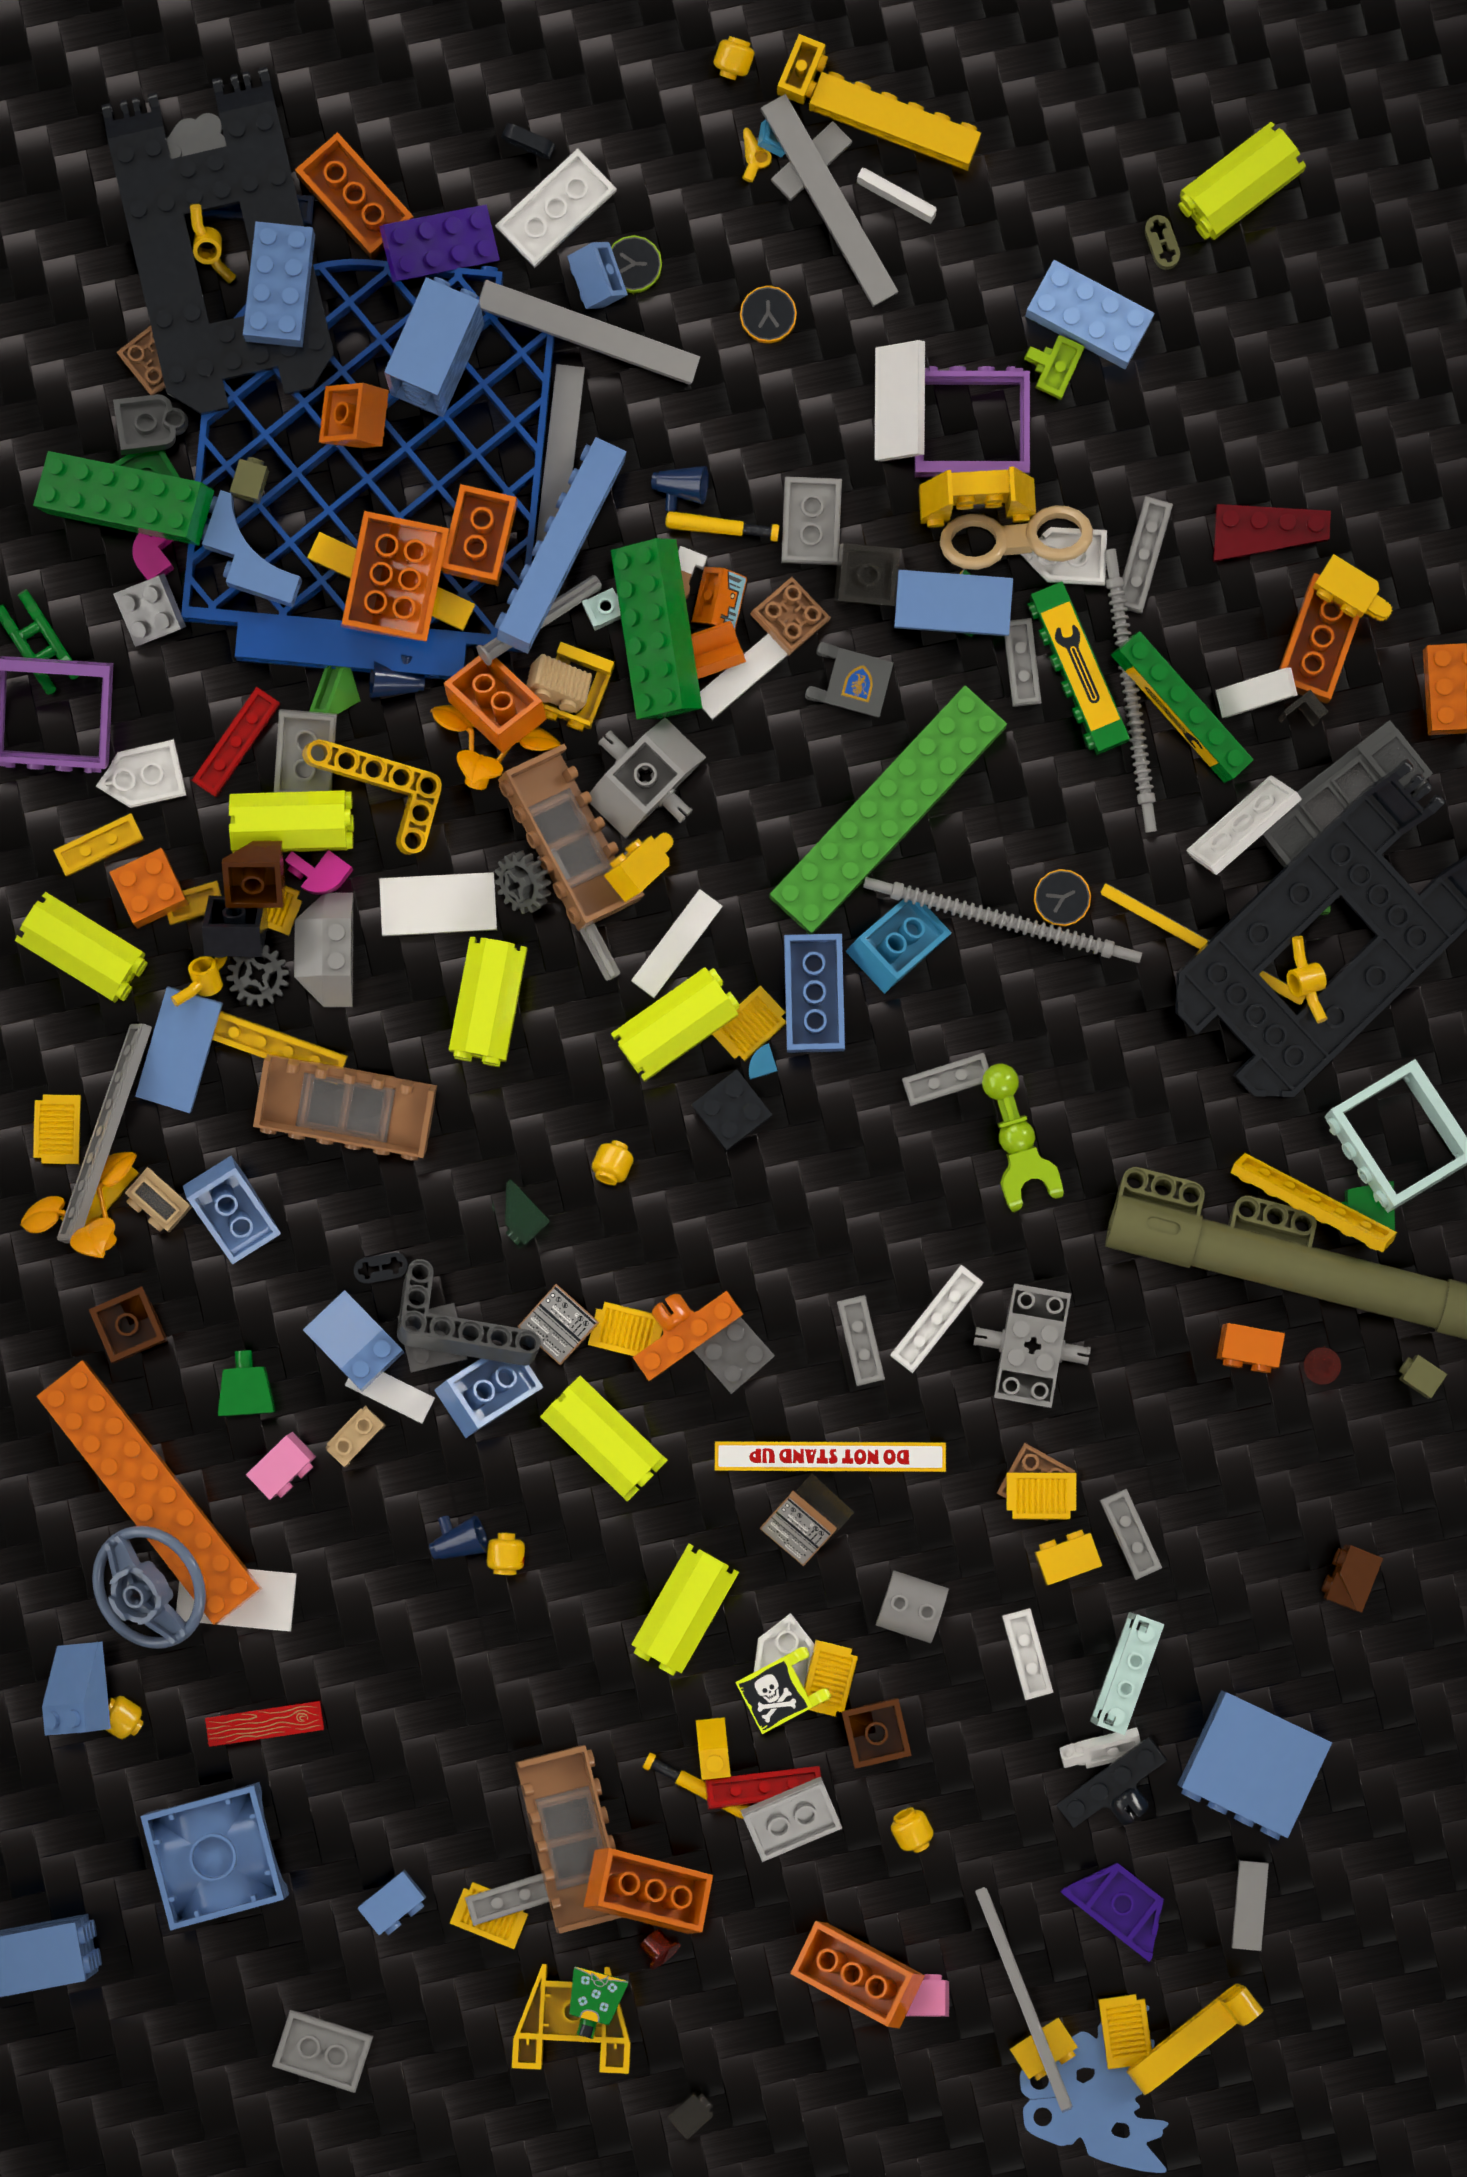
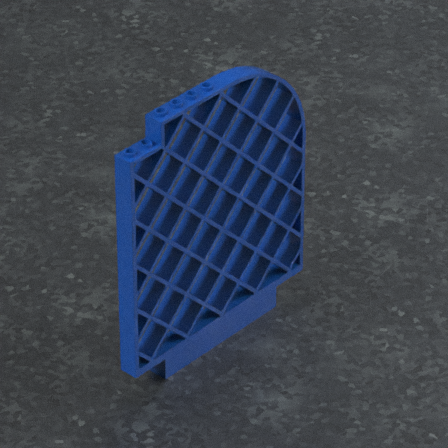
M343 259L314 264L316 276L321 275L343 301V304L326 317L328 330L348 313L352 312L375 341L344 367L333 357L330 364L336 370V373L306 398H303L300 393L291 394L298 404L266 430L242 403V400L273 374L282 383L279 368L255 374L235 392L223 381L230 409L201 415L195 481L202 482L212 489L228 475L233 480L234 470L237 468L239 459L247 460L248 457H251L264 445L268 444L291 471V474L261 498L260 504L252 502L253 505L236 518L238 528L240 530L261 513L285 542L264 560L274 566L292 551L317 581L297 596L293 608L289 606L283 608L280 603L268 600L278 611L279 615L223 610L221 608L242 591L230 587L212 601L194 578L196 565L213 551L204 549L203 546L197 550L198 545L188 543L181 615L184 622L237 626L235 658L237 661L323 669L327 668V666H332L331 669H336L333 666L347 667L355 672L370 673L371 670L374 672L375 661L392 671L425 675V678L448 680L466 666L467 648L476 649L478 645L484 646L497 637L498 629L493 626L477 605L473 613L490 634L431 629L440 622V620L431 617L427 642L341 627V620L291 616L322 589L327 592L343 613L345 609V603L329 585L341 574L329 570L321 576L297 546L331 519L351 545L357 549V539L336 514L368 488L389 513L396 518L408 520L438 494L454 512L456 502L445 489L478 463L502 494L516 497L515 495L533 481L530 513L518 498L516 509L529 524L528 537L505 555L502 567L503 572L519 589L522 581L508 565L525 551V565H531L534 558L531 554L535 546L555 336L542 332L525 347L521 348L499 322V316L482 311L484 320L482 331L489 325H492L514 351L515 355L484 380L468 362L465 371L477 386L446 410L444 417L439 416L407 443L385 418L384 429L400 449L368 475L344 446L326 444L297 468L273 438L305 412L320 429L322 419L312 409V406L324 397L325 386L339 385L343 381L346 384L356 383L350 375L382 349L391 358L394 350L389 343L402 333L410 313L407 314L381 336L357 306L389 280L412 308L416 301L415 297L401 281L392 282L388 261ZM481 266V270L469 269V267L457 268L426 276L450 279L448 281L450 288L456 290L460 287L475 293L465 280L481 282L488 280L503 286V272H499L498 268L492 266ZM344 271L381 272L351 297L345 293L330 275V273ZM246 304L234 318L245 316ZM546 343L544 373H542L529 356ZM523 362L542 385L541 398L515 418L491 390V387ZM389 393L387 409L391 405H393L397 400H399V398H396ZM485 394L509 424L480 448L476 449L452 419ZM236 405L260 435L230 460L226 461L209 441V430L213 423ZM540 412L536 443L522 426ZM446 425L470 453V456L438 481L413 451ZM516 431L535 454V466L508 488L484 457ZM208 449L221 467L205 479ZM338 450L362 480L328 506L304 476ZM408 457L432 487L399 513L375 482L404 458ZM299 481L323 512L290 538L267 511L266 507ZM207 517L206 523L209 524L210 519ZM440 572L457 593V596L472 603L474 602L470 596L486 584L473 581L463 589L452 575ZM193 588L208 605V608L192 607ZM514 647L507 650V652L524 653ZM401 655L412 656L410 663L404 664Z

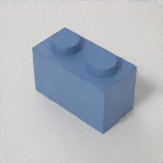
M593 242L567 256L571 273L575 277L580 291V298L586 309L604 308L628 295L609 242Z
M404 1869L358 1907V1910L378 1935L384 1931L389 1935L402 1925L399 1921L401 1917L406 1913L412 1917L424 1907L421 1901L426 1896Z

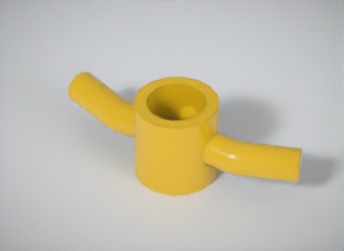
M193 204L190 206L192 228L195 232L193 241L194 257L202 264H211L212 268L229 284L235 279L236 275L220 259L222 250L221 234L212 227H204L201 205ZM204 242H210L214 244L215 247L212 249H204L200 246V244Z
M1303 936L1292 937V945L1297 968L1288 971L1287 984L1295 997L1306 996L1308 1006L1316 1022L1322 1023L1328 1018L1318 1000L1316 992L1325 989L1326 975L1320 964L1316 962L1307 963Z
M203 956L194 959L188 966L192 983L171 997L173 1004L178 1007L196 994L207 997L218 993L223 987L219 970L224 966L228 956L223 958Z

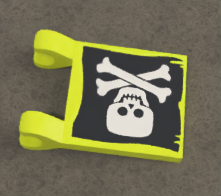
M800 1647L735 1682L762 1734L831 1698L827 1688L808 1696L793 1668V1665L810 1656L806 1647Z

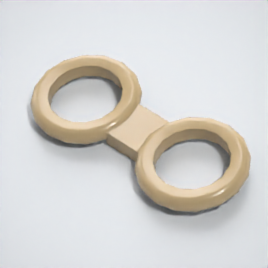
M1055 505L1047 507L1033 515L1026 524L1005 526L984 514L970 513L958 516L946 525L941 533L940 547L944 557L953 565L971 570L990 567L999 561L1003 555L1032 553V551L1037 556L1046 560L1064 562L1075 559L1086 552L1092 543L1093 528L1089 519L1081 511L1069 506ZM1056 518L1067 519L1079 527L1081 537L1072 546L1057 549L1044 545L1039 540L1037 531L1048 520ZM971 526L982 527L994 535L996 544L985 555L971 557L960 554L953 547V537L963 528Z

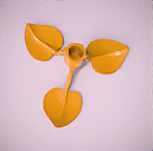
M453 705L434 707L430 712H432L433 718L442 727L452 731L462 732L466 730L468 732L469 750L458 752L456 759L466 777V785L477 790L486 789L489 779L502 774L503 766L500 763L511 748L504 753L501 752L497 759L474 752L473 728L476 727ZM538 726L518 741L522 747L535 751L552 750L561 745L552 734Z
M122 1152L108 1156L96 1190L103 1218L94 1217L90 1219L84 1227L78 1229L72 1235L70 1245L75 1251L87 1256L104 1258L105 1251L116 1243L117 1238L114 1235L115 1223L108 1217L102 1188L103 1186L112 1187L126 1176L137 1157L136 1153ZM49 1196L39 1200L25 1213L20 1226L30 1233H41L55 1225L59 1216H65L66 1211L62 1210L65 1200L59 1196Z

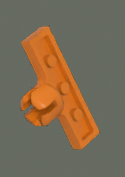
M725 1291L696 1312L689 1308L679 1294H672L665 1298L673 1314L669 1312L663 1302L658 1303L653 1308L652 1315L663 1329V1335L632 1357L649 1381L744 1315L728 1291Z

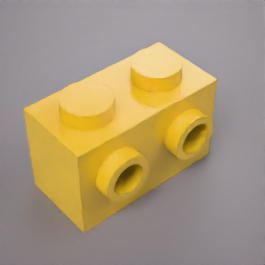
M801 34L798 35L778 83V95L786 94L788 99L802 105L806 97L812 98L817 82L813 80L817 71L823 72L828 60V56L824 55L825 44Z

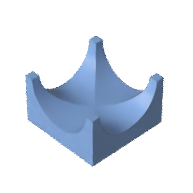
M260 1782L193 1802L147 1812L140 1816L170 1930L284 1900L289 1895L287 1884L281 1876L270 1841L264 1815Z

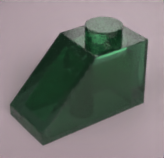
M510 1179L506 1183L505 1224L509 1228L506 1234L516 1245L522 1242L527 1246L551 1222Z

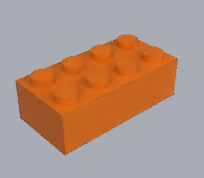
M338 132L295 169L297 178L371 260L376 259L385 251L379 226L414 219L407 208Z
M1314 573L1279 670L1283 668L1292 669L1297 694L1328 704L1332 698L1360 617L1356 615L1353 618L1341 611V605L1335 601L1327 602L1316 595L1317 590L1312 587L1320 575Z
M612 1848L597 1849L594 1852L584 1907L686 1934L702 1933L713 1875Z
M815 1921L790 1973L881 2024L899 2029L925 1975L829 1923Z

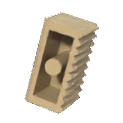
M541 654L531 664L526 686L543 703L550 702L559 706L560 710L567 713H577L586 705L592 679L591 673L562 663L560 660L545 654Z

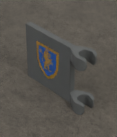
M821 642L817 647L816 654L835 659L828 689L825 691L809 686L806 690L805 698L879 718L894 662Z

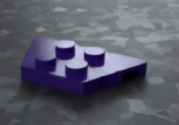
M1112 1864L1064 1887L1060 1891L1148 1962L1151 1961L1164 1899L1120 1864Z

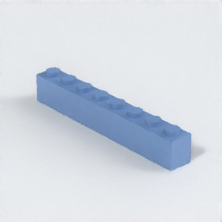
M595 437L591 446L586 444L580 457L583 463L580 469L574 468L568 480V484L571 485L568 493H561L556 504V508L559 510L555 517H549L545 525L544 532L547 534L544 540H538L534 546L531 555L535 558L532 564L524 566L519 577L522 583L519 589L513 588L508 598L507 604L510 607L507 613L501 612L495 624V628L498 629L497 640L528 654L625 462L627 451Z

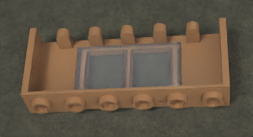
M562 744L505 771L498 781L502 794L508 798L513 807V814L516 820L523 824L527 832L526 838L529 845L538 852L539 860L542 861V869L548 871L554 883V892L566 907V913L570 922L575 924L579 931L638 902L644 896V893L642 891L624 902L604 877L612 868L609 863L616 858L614 855L619 849L615 842L608 844L601 831L605 827V822L601 816L594 818L588 807V804L592 801L591 795L588 791L581 793L575 782V779L578 777V771L575 766L567 767L561 756L567 748L565 744Z
M267 1054L263 1062L253 1127L260 1128V1131L266 1134H276L277 1131L284 1132L294 1139H305L306 1136L316 1138V1141L321 1144L331 1145L333 1142L345 1144L346 1148L361 1150L362 1147L373 1149L374 1153L380 1155H389L392 1152L401 1154V1157L407 1160H418V1157L423 1158L427 1151L437 1085Z
M580 1745L515 1762L556 1932L560 1934L622 1918L584 1907L595 1850L604 1848L616 1850L613 1836L607 1835L605 1824L609 1823L606 1807H600L598 1796L602 1795L601 1785L598 1778H593L591 1767H595L592 1750H587L586 1745Z

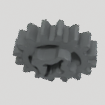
M522 850L517 853L514 851L504 856V859L498 862L500 867L495 869L494 872L499 878L494 880V882L501 887L498 894H504L506 897L504 903L511 902L513 911L520 909L521 913L525 914L529 911L532 913L540 909L542 905L548 902L545 897L551 895V892L546 886L550 885L551 881L545 879L544 876L548 871L541 870L540 868L542 861L534 862L533 854L530 853L525 856Z
M264 946L262 957L271 961L265 965L257 963L254 957L240 958L239 956H233L237 963L236 965H228V969L233 972V975L228 976L227 981L235 983L230 990L231 992H240L237 997L239 1001L247 997L248 1006H252L255 1000L258 1001L260 1007H263L264 1000L268 999L271 1004H274L273 996L275 994L281 997L284 995L280 987H287L289 985L288 982L283 980V977L290 975L289 970H282V967L287 963L285 959L276 960L279 956L277 950L269 954V946ZM245 963L247 966L245 976L239 979L241 967ZM252 965L260 972L265 971V974L262 975L264 987L256 979L251 980L254 977ZM277 972L276 983L271 989L269 985L271 976ZM251 987L258 988L262 994H251L245 991V989Z

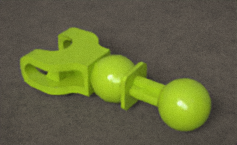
M994 1064L985 1071L982 1078V1086L989 1097L997 1100L1003 1122L997 1123L998 1127L1001 1128L999 1142L1002 1148L1009 1154H1006L1008 1167L1003 1173L1000 1183L1009 1209L1015 1212L1022 1208L1021 1188L1030 1179L1042 1180L1051 1197L1055 1199L1063 1197L1064 1191L1057 1167L1039 1156L1037 1148L1033 1146L1035 1131L1025 1121L1027 1116L1019 1115L1014 1099V1094L1019 1085L1016 1071L1006 1064Z

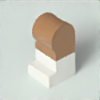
M680 546L678 553L685 598L687 599L690 594L689 583L696 567L704 569L707 556Z

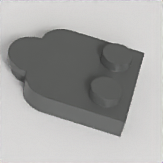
M205 113L196 120L192 118L180 120L167 138L171 159L225 147L226 142L221 134L222 125L219 117L212 113Z
M156 394L113 400L121 455L169 449L174 445L176 436L181 435L187 430V415L178 408H172L170 400L163 395Z

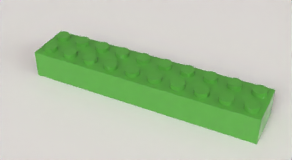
M965 685L770 893L769 898L808 934H814L865 880V877L881 863L1006 729L1007 723Z

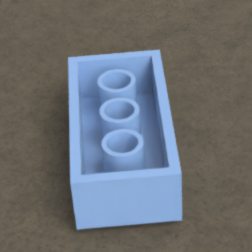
M1053 260L1027 308L1025 317L1083 345L1085 349L1126 369L1155 313Z

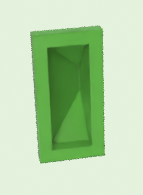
M327 666L324 669L309 712L339 714L360 702L351 668L333 666L336 669H331L332 666Z

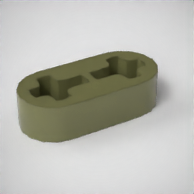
M1161 215L1153 216L1146 223L1145 236L1156 265L1161 269L1169 270L1177 265L1180 258V250L1168 219ZM1154 223L1165 227L1162 231L1163 240H1159L1156 232L1151 233L1150 230L1153 229ZM1162 245L1166 246L1168 253H1174L1171 262H1167L1166 259H1160V256L1163 254Z

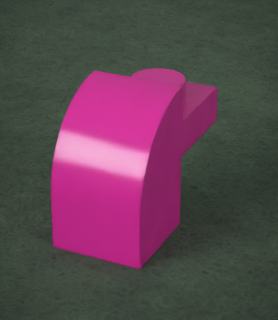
M141 533L137 535L133 544V558L140 572L147 580L161 574L166 576L174 570L170 561L161 551L174 540L155 536L150 537Z
M330 850L326 852L315 868L292 851L285 859L286 863L290 865L287 869L290 873L300 880L304 876L307 878L301 886L302 889L315 895L336 891L353 871L350 865Z

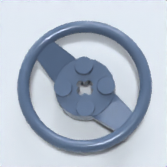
M133 1526L113 1534L98 1551L92 1573L94 1595L101 1613L112 1628L122 1637L143 1647L159 1649L183 1642L196 1630L205 1610V1583L195 1558L177 1538L154 1527ZM141 1537L159 1541L172 1549L184 1562L194 1587V1605L187 1622L168 1604L173 1598V1591L169 1587L165 1576L156 1568L153 1562L145 1561L140 1563L129 1539ZM109 1559L113 1578L110 1580V1584H112L111 1596L107 1598L104 1586V1571L106 1562ZM122 1620L137 1622L138 1625L145 1624L163 1637H151L138 1633L128 1627Z

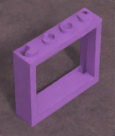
M935 366L925 368V385H1020V461H924V455L914 456V477H935L946 470H951V473L1008 470L1011 466L1029 475L1030 371H1023V368H1015V366L1007 367L1006 371H995V367L991 366L978 367V371H966V367L963 366L949 367V371H938V367Z
M0 656V766L13 768L15 763L27 764L28 769L39 770L44 769V765L55 766L57 771H73V767H82L86 773H101V769H106L109 766L113 663ZM7 671L102 677L99 756L4 750Z

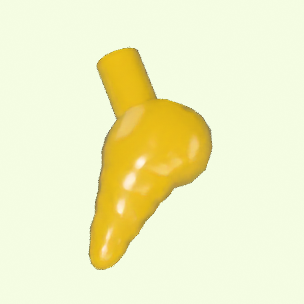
M744 128L745 159L748 166L743 179L753 183L758 169L769 166L772 156L771 152L757 146L758 140L749 128Z

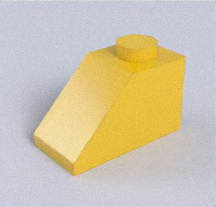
M725 1717L696 1720L702 1780L731 1777Z

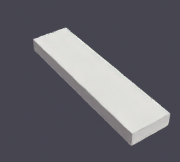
M767 634L744 654L745 663L726 669L700 691L702 709L713 720L788 656V654Z
M699 889L631 982L655 998L723 906Z
M960 1265L890 1356L913 1373L984 1282Z

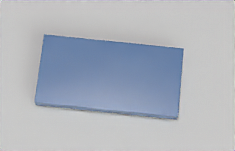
M899 570L894 628L1009 636L1013 578Z
M168 986L166 987L135 1097L191 1113L223 1003L195 995L176 1007L171 997L182 990Z

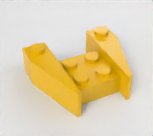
M1014 466L1009 467L1008 470L951 473V470H946L919 486L921 524L927 523V527L930 528L943 527L944 522H949L953 506H956L958 510H967L974 508V504H985V508L1002 507V503H1005L1006 519H1013L1014 523L1029 522L1030 518L1036 514L1034 478Z
M542 1964L513 2038L512 2068L542 2069L544 2040L601 2043L599 2072L629 2074L631 2042L620 2003L610 2025L597 2023L593 2039L577 2035L581 2018L569 2014L572 1982L547 1980L548 1964ZM605 1967L604 1974L612 1976L610 1967Z

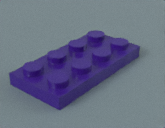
M487 204L379 226L393 283L500 260Z

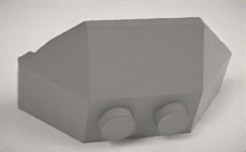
M353 893L322 894L295 919L294 977L323 1007H353Z

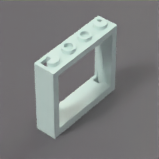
M1416 1059L1332 1108L1325 1116L1327 1123L1331 1127L1329 1131L1333 1135H1337L1342 1143L1344 1154L1348 1159L1354 1161L1358 1167L1359 1177L1365 1184H1369L1374 1192L1373 1197L1375 1201H1379L1387 1213L1467 1165V1137ZM1403 1078L1456 1159L1399 1194H1396L1344 1113Z
M1128 1613L1090 1720L1092 1723L1125 1735L1164 1624L1138 1614ZM1132 1619H1133V1620H1134L1133 1625H1132L1131 1628H1129L1130 1623H1131V1621H1132ZM1138 1622H1141L1139 1630H1136ZM1099 1710H1102L1100 1717L1097 1718ZM1106 1713H1108V1717L1106 1721H1104V1717Z

